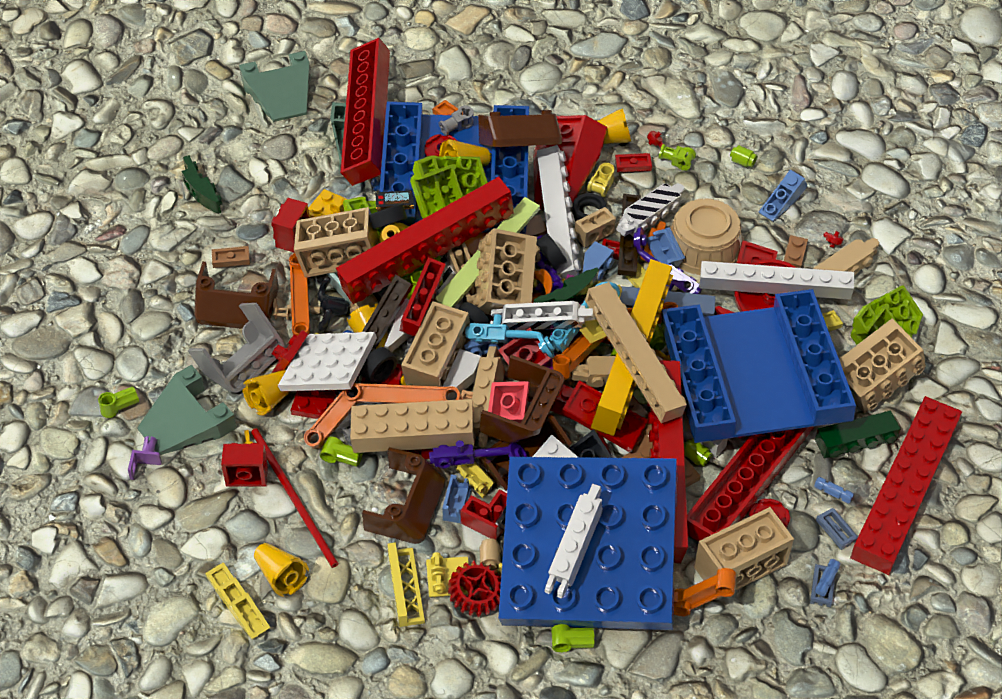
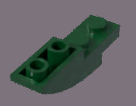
M190 155L184 156L185 170L181 172L187 190L201 205L217 214L221 213L220 205H223L220 195H216L215 184L210 183L208 177L203 178L202 174L197 172L198 166L196 161L192 162Z
M596 267L574 277H569L564 280L563 288L556 289L546 295H541L534 299L533 303L562 301L580 303L586 298L588 288L596 286L599 269Z

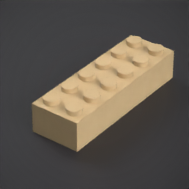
M472 399L351 406L350 440L353 453L388 451L389 447L399 450L432 449L440 445L456 446V442L459 440L463 441L464 445L472 444L475 446Z

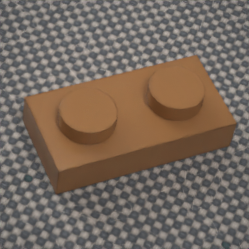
M790 235L784 261L796 268H801L808 239Z
M249 246L212 249L213 268L250 265Z

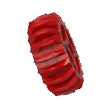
M473 561L471 566L467 562L463 564V568L458 566L456 572L451 574V579L448 582V594L451 595L450 602H455V608L462 607V613L469 611L470 617L473 615V612L478 617L481 616L482 612L486 616L490 613V610L494 612L500 603L501 576H497L498 570L491 571V564L485 567L483 561L479 565H476V562ZM485 581H487V582L489 583V585H490L491 588H492V591L489 590L490 587H488V586L485 584ZM460 586L468 593V597L463 594Z

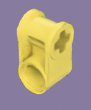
M610 163L601 164L590 179L587 191H594L605 197L614 182V166Z

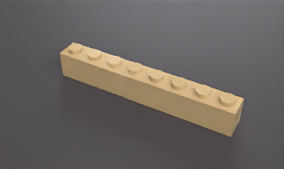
M609 282L588 288L585 302L589 308H593L595 318L659 421L664 423L681 417L687 405L685 398L678 392L675 382L666 373L664 365L659 362L655 351L647 343L645 335L638 329L636 321L628 313L626 305L619 299L617 291L612 288Z

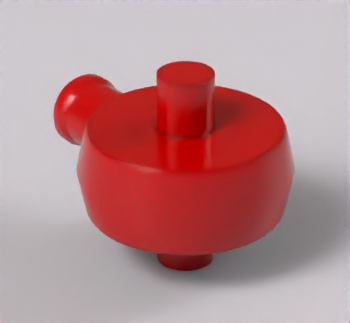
M649 132L647 135L648 143L661 148L663 145L661 132Z
M835 231V234L828 232L823 234L826 240L831 243L830 247L833 248L835 244L842 245L844 238L839 236L840 232Z

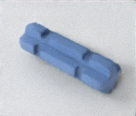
M818 477L814 485L815 488L819 490L824 489V492L838 499L842 498V501L850 503L854 496L853 492L849 490L844 491L843 487L830 481L826 482V479Z
M830 559L820 582L816 586V594L821 596L827 594L841 564L839 561Z

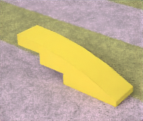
M224 562L205 573V576L226 607L252 640L270 629L269 624L249 594L244 591L236 577L232 576Z

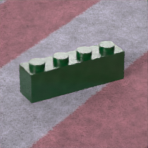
M890 410L854 419L853 421L818 428L815 442L824 459L829 457L835 458L841 454L855 453L861 449L874 448L884 443H893L898 439L901 429Z

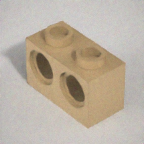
M604 207L576 221L575 231L578 241L584 247L593 244L594 241L597 242L615 233L616 218Z

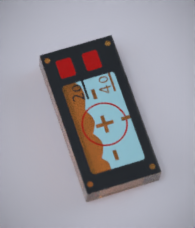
M412 190L375 192L376 211L403 204L404 209H414Z

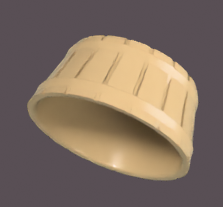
M702 198L692 200L678 210L670 229L685 257L678 266L686 272L700 275L702 261L736 263L743 236L741 221L733 208L719 200Z

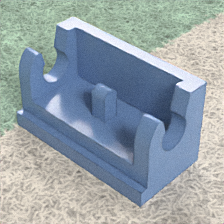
M670 227L653 232L654 236L647 238V244L654 258L661 263L671 264L678 268L685 257Z
M451 474L442 508L443 521L461 523V509L471 493L467 478L464 479V483L458 482L457 475Z

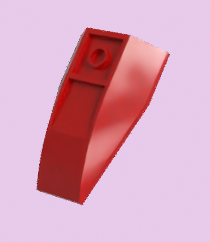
M587 115L556 116L562 135V144H557L561 151H564L566 156L564 166H566L568 171L566 181H568L570 186L568 197L571 198L572 203L601 155L608 130L607 126ZM536 145L533 154L534 202L540 205V210H544L537 150L555 145Z

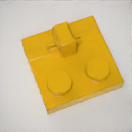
M323 189L308 208L309 218L344 212L343 201L347 199Z

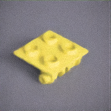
M436 552L432 554L430 559L426 560L429 597L451 596L448 594V582L451 579V574L456 572L458 566L463 568V564L465 562L468 563V556L443 558L440 553ZM460 586L463 594H468L465 590H463V587Z

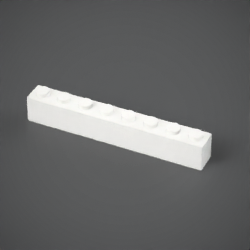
M555 145L537 150L547 233L567 260V263L556 270L557 274L566 280L567 274L579 275L581 265L577 259V254H579L578 246L574 241L577 238L576 231L572 226L574 216L570 212L572 201L568 197L570 186L568 181H566L568 176L567 168L564 166L566 156L564 151H561Z
M702 261L699 288L768 294L813 289L816 297L851 300L854 290V272Z

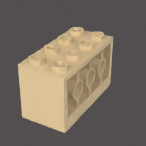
M369 207L297 220L294 252L305 278L337 272L336 267L379 244V234L377 228L373 229L369 217L371 214Z
M493 228L480 240L478 245L480 258L477 261L479 276L475 280L477 294L474 296L473 304L479 307L485 314L491 315L493 309H503V306L506 304L532 303L537 237Z
M432 302L401 364L406 385L443 387L459 349L465 350L464 345L470 341L465 335L466 327L470 326L468 312Z
M893 318L839 358L854 401L864 414L875 409L880 401L884 398L888 399L897 388L905 386L909 379L921 374L926 367L923 349Z
M771 507L700 540L694 568L703 581L717 575V570L721 568L734 570L736 572L735 590L786 566L794 538Z

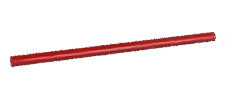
M257 428L251 431L252 436L257 443L264 444L267 461L331 568L338 566V561Z

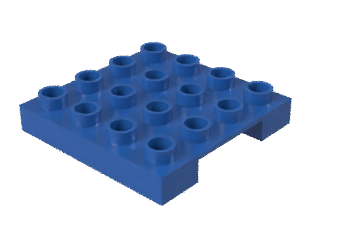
M387 102L380 192L413 191L410 180L414 175V161L425 158V143L430 137L437 134L446 136L442 133L439 122L451 118L452 115L423 114L422 103ZM494 105L493 112H501V115L505 116L529 115V106ZM472 116V127L459 132L455 129L449 132V135L457 141L484 147L491 152V162L488 166L483 167L487 182L500 177L511 191L514 209L524 197L527 198L528 146L493 147L479 144L478 116ZM413 192V205H403L407 218L398 221V223H403L407 226H411L423 219ZM398 196L397 198H395L397 200H394V202L389 200L388 202L385 201V204L409 203V199L398 201ZM393 206L378 207V211H381V210H384V209H387V208H390V207H393ZM505 219L482 232L489 233L493 228L497 229ZM527 225L520 231V234H526Z
M813 289L775 294L774 307L706 317H703L700 304L662 309L661 327L671 361H680L681 395L686 400L685 411L695 443L854 420L856 403Z
M510 457L498 617L502 626L553 627L558 624H565L569 627L673 630L677 459ZM592 484L601 486L602 492L599 498L602 499V513L572 586H568L563 598L557 597V592L561 585L558 581L555 582L551 593H545V587L549 579L548 572L579 496L584 493L588 494Z

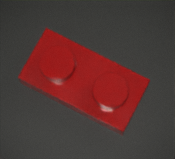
M650 153L615 155L617 172L652 171Z

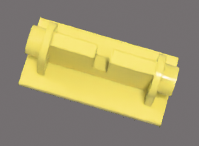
M475 461L474 464L455 465L457 467L456 470L463 478H467L474 490L484 498L494 484L492 479Z

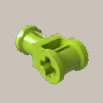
M663 144L658 158L672 161L671 165L686 171L690 169L691 161L695 159L696 152L690 147L683 148L677 146L676 149H673Z

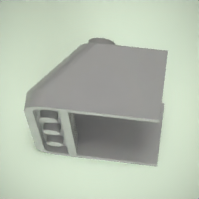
M242 303L239 305L249 320L242 329V335L247 343L221 365L217 359L211 358L205 348H190L188 350L205 376L232 393L242 391L245 388L243 383L246 380L257 377L277 359L271 353L278 344L284 347L283 340L257 303Z

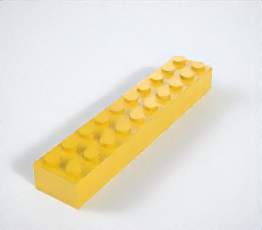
M650 259L630 315L636 321L640 332L645 335L649 345L673 275L670 274L672 266ZM618 353L616 354L591 426L592 429L614 436L616 428L621 429L636 386V382Z

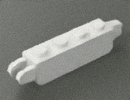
M592 484L588 494L584 493L579 496L548 572L549 579L545 587V593H551L555 582L558 581L561 585L558 589L557 597L563 598L568 586H572L602 513V499L599 498L602 492L601 486Z

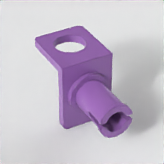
M149 436L144 438L142 451L132 450L128 466L131 480H134L137 463L161 465L160 453L154 452L157 443L155 437L151 436L150 441H148Z

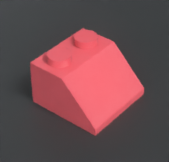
M492 382L488 412L521 423L527 411L530 382Z

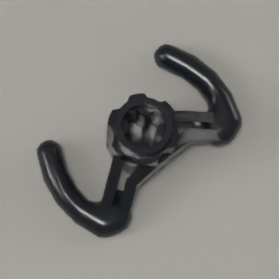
M330 277L323 279L317 295L318 301L321 302L320 309L324 313L318 325L321 332L328 328L333 316L346 315L348 311V301L345 298L325 294L326 288L331 282Z

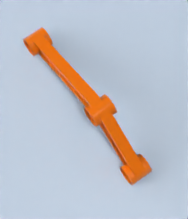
M294 253L289 258L292 333L298 335L303 330L309 335L311 333L308 277L305 278Z
M665 302L662 309L676 308L678 305L674 302ZM627 308L630 315L633 308ZM661 310V313L659 314V319H658L657 324H661V314H662V310ZM581 334L568 348L553 358V370L560 372L564 376V380L568 379L570 373L606 337L590 343Z
M354 383L351 389H344L315 424L306 431L304 441L313 449L321 448L327 438L351 412V406H356L357 403L394 404L446 401L448 394L451 392L457 393L455 400H462V395L453 386ZM351 389H358V394L355 397H349ZM318 434L319 440L312 444L310 442L311 436Z
M721 568L717 570V575L687 589L679 588L674 590V615L688 616L692 609L718 597L733 596L735 593L736 572L729 568Z

